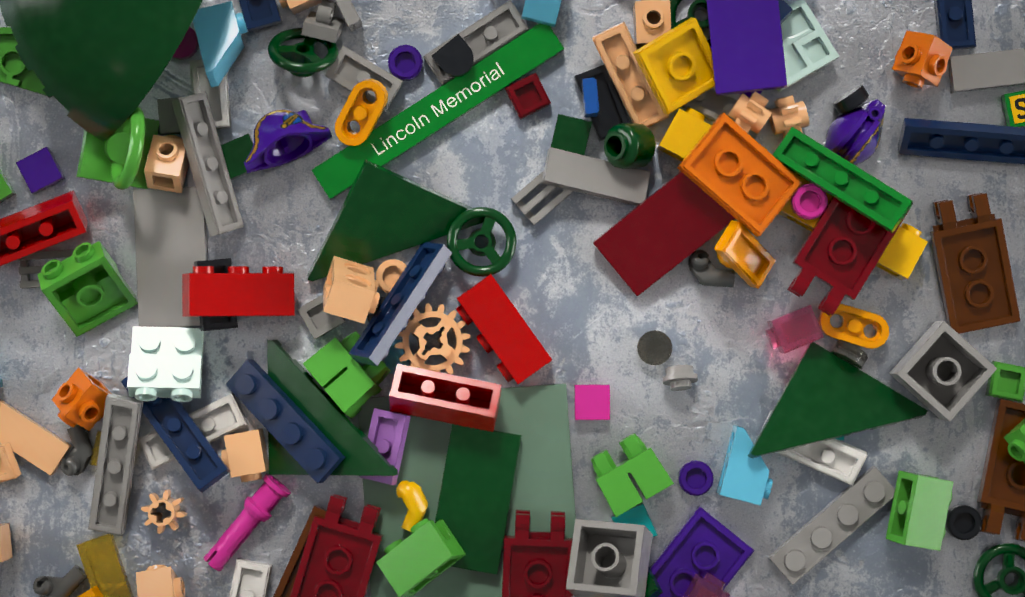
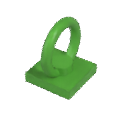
M137 107L129 118L104 142L84 130L77 177L113 183L120 190H125L128 187L148 189L144 168L153 135L158 134L159 120L145 118L142 109Z

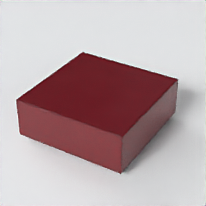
M536 73L505 87V91L520 120L551 105Z

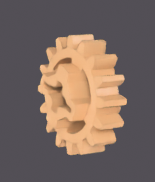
M427 303L424 307V313H420L416 308L412 313L414 318L412 320L408 319V325L405 330L398 335L402 337V342L394 345L395 348L404 350V354L400 356L399 361L409 360L411 362L409 366L437 372L444 369L448 374H453L451 364L463 365L464 362L459 357L460 352L468 353L470 351L468 347L462 345L463 340L471 338L470 334L461 333L460 329L465 326V321L457 323L454 321L457 314L455 310L451 311L448 315L444 314L443 304L438 306L437 311H432L430 303ZM425 318L441 319L434 327L426 328L419 323L420 320ZM442 327L443 330L438 338V342L441 344L440 348L432 347L422 355L427 343L423 338L426 333L433 335ZM450 328L453 329L456 339L454 349L448 345L447 332ZM410 333L417 338L418 350L414 355L409 347ZM439 354L446 359V361L437 365L424 364L431 355Z

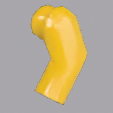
M403 480L397 485L396 494L399 498H402L408 509L401 527L410 531L415 524L423 520L428 508V501L417 483Z

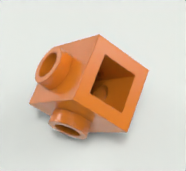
M907 30L900 49L896 53L892 70L904 77L902 82L911 87L922 89L924 84L938 87L942 75L947 69L948 60L953 48L936 35Z
M78 367L68 381L60 386L57 394L51 400L60 410L57 414L58 417L67 425L74 428L78 424L90 431L103 418L106 396L112 393L103 382Z

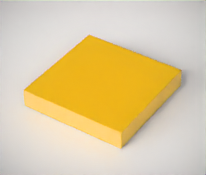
M689 18L633 52L664 114L669 115L715 86L712 50L696 18Z

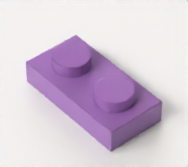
M374 408L368 438L379 449L378 452L389 464L396 467L399 475L411 416ZM398 475L359 476L360 478L389 485H396Z

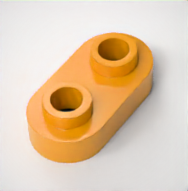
M365 79L356 84L352 89L335 122V133L342 143L356 146L369 138L388 101L387 90L381 82L375 79ZM367 90H371L375 93V102H370L367 100ZM351 121H357L359 123V132H354L351 129Z
M840 304L834 313L839 315L842 320L841 325L837 328L833 327L830 323L833 315L830 314L829 316L822 311L819 315L818 321L821 331L833 339L863 348L874 349L882 346L889 336V326L886 320L880 315ZM868 324L872 325L875 329V333L871 338L864 335V328Z

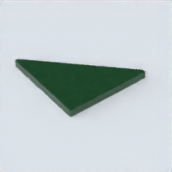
M365 159L307 274V280L315 281L327 277L334 256L365 264L446 236L455 218L472 207ZM485 217L469 220L460 230L483 223Z
M267 340L268 375L346 457L331 475H398L396 467L389 464L378 452L379 449L360 429H357L333 399L314 383L309 373L296 359H292L281 347L282 344L278 340ZM268 431L269 475H309Z
M812 341L802 355L751 448L748 457L757 458L762 455L786 451L811 443L827 441L869 429L873 430L897 424L898 422L922 418L927 414L928 410Z

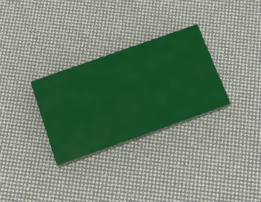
M452 424L435 523L439 520H444L466 553L465 556L451 567L498 574L522 435L496 430L489 432Z

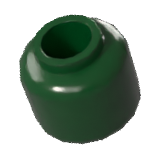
M620 123L613 126L605 137V156L609 163L616 168L638 169L645 167L652 161L655 154L656 143L654 135L643 124Z

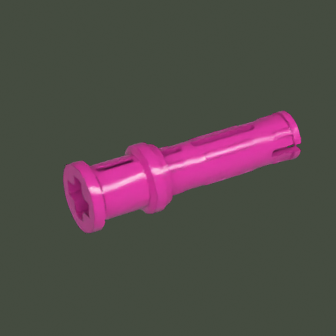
M266 474L263 477L264 483L252 497L248 496L244 500L243 506L245 508L203 557L206 562L209 561L208 564L215 570L222 571L229 559L259 523L269 520L272 517L271 511L283 497L287 498L291 494L289 489L274 476Z

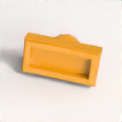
M734 220L730 221L714 247L717 258L722 265L733 269L750 287L757 289L760 288L776 262L772 255L743 224Z

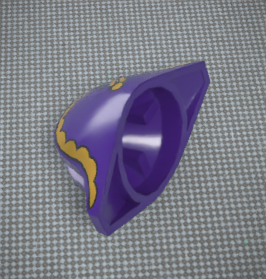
M878 99L856 107L844 115H839L828 129L824 147L854 165L869 159L876 151L880 142L885 105Z
M286 109L271 111L264 115L255 126L254 144L250 154L244 161L247 173L278 167L297 160L332 138L331 131L328 127L313 124L305 110L297 113Z

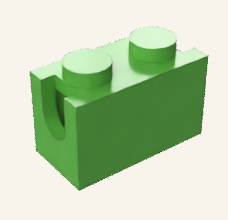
M899 470L886 539L907 546L940 551L942 540L946 533L945 524L948 508L952 501L953 481Z
M428 518L421 520L410 529L412 534L404 541L399 539L391 543L384 549L386 555L376 562L398 597L415 595L466 555L444 520H439L436 523Z

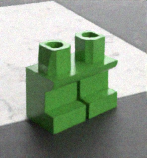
M357 331L344 338L341 342L335 337L303 363L305 368L324 388L333 401L351 419L362 410L361 406L372 395H377L382 391L379 384L391 372L383 361L378 366L366 364L362 367L359 362L349 355V352L361 336Z
M635 433L619 442L627 459L615 465L607 449L591 458L593 468L597 474L595 479L615 517L643 502L628 473H631L646 500L674 484L651 447H646Z

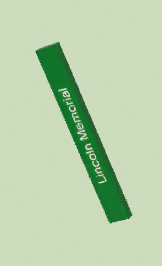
M539 23L475 64L466 75L455 77L374 129L369 138L363 143L346 147L312 169L313 174L330 200L334 199L352 187L365 159L384 167L499 93L505 87L513 84L564 51V47L550 26Z

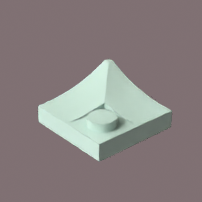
M797 0L789 6L793 9L792 14L781 24L787 87L830 64L839 57L805 0ZM780 88V89H777V91H778V92H781L782 90H784V89H786V88Z

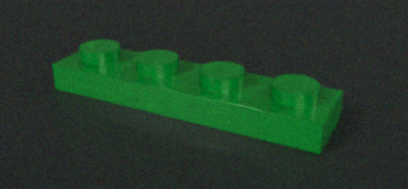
M791 127L773 153V156L788 169L892 234L913 205V201L794 127Z

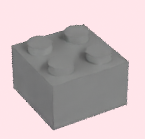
M935 321L889 374L940 420L951 421L997 368L945 321Z
M575 519L566 590L575 597H645L653 534L645 525Z

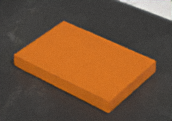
M725 113L720 114L677 167L756 237L761 236L803 183L802 180Z

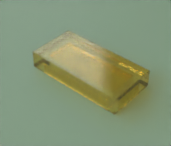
M109 533L76 545L91 588L97 585L104 597H134L113 534Z

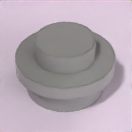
M691 365L668 367L665 369L666 376L663 377V384L670 386L672 391L691 389V383L698 381V376L693 372V366Z

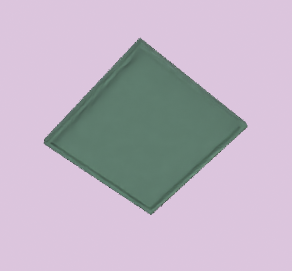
M566 383L501 388V400L494 430L522 435L504 535L515 536L516 510H530L529 531L550 532L551 511L565 512L564 538H573L576 514ZM389 396L370 397L361 406L362 410L358 413L359 429L367 437L373 409L378 408L390 411ZM411 416L397 484L389 485L363 478L364 506L371 504L381 508L374 528V532L383 535L376 562L386 555L384 549L399 539L404 541L412 534L401 527L408 511L402 498H399L396 494L397 485L401 481L415 482L421 487L428 501V508L423 519L428 518L435 523L452 424ZM504 539L497 575L449 567L415 595L406 597H502ZM375 562L370 578L371 597H398Z

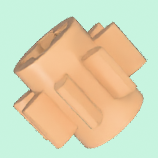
M755 91L751 97L742 93L728 113V116L733 118L734 122L747 133L751 130L758 134L772 112L765 108L769 100Z
M793 95L776 99L774 101L776 108L768 109L772 112L769 122L774 135L783 133V138H785L791 127L802 132L801 128L809 126V116L805 103L803 101L795 103Z
M170 489L164 491L163 498L161 499L156 493H151L149 497L153 503L141 507L142 511L148 512L149 519L146 520L144 525L147 526L152 523L157 525L158 534L164 532L167 524L174 531L178 529L179 525L176 519L187 516L185 511H180L179 504L182 503L184 498L181 497L176 500L171 498ZM165 503L166 510L171 511V515L162 519L163 515L157 512V508Z

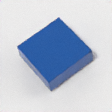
M584 78L581 83L584 118L597 117L599 114L597 79Z

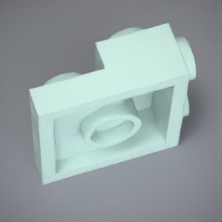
M133 326L127 382L129 397H135L140 401H154L156 397L171 398L177 402H189L192 398H201L204 331H201V328Z

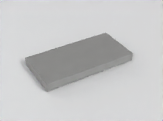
M183 187L182 193L157 189H133L139 327L200 326L199 317H182V274L193 273L195 261L208 260L206 220L196 187Z

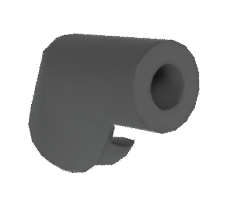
M696 250L691 254L688 260L689 270L700 284L704 286L734 287V270L716 269L708 258L709 254L704 250Z
M76 425L74 428L67 429L73 448L67 458L61 462V470L68 476L79 475L85 471L94 452L86 429Z
M75 565L64 577L40 576L36 578L33 583V589L40 597H69L88 575L81 567Z

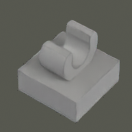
M322 0L321 5H318L317 12L310 11L303 22L301 35L336 43L342 33L345 20L334 17L336 2Z

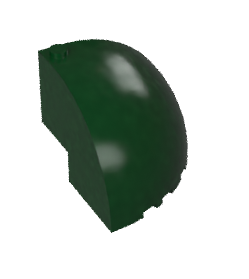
M0 0V7L6 27L11 26L13 35L18 43L15 48L29 72L31 70L35 72L36 76L45 86L43 89L45 94L49 98L54 96L69 111L67 114L69 118L104 142L129 118L156 83L183 40L203 0Z

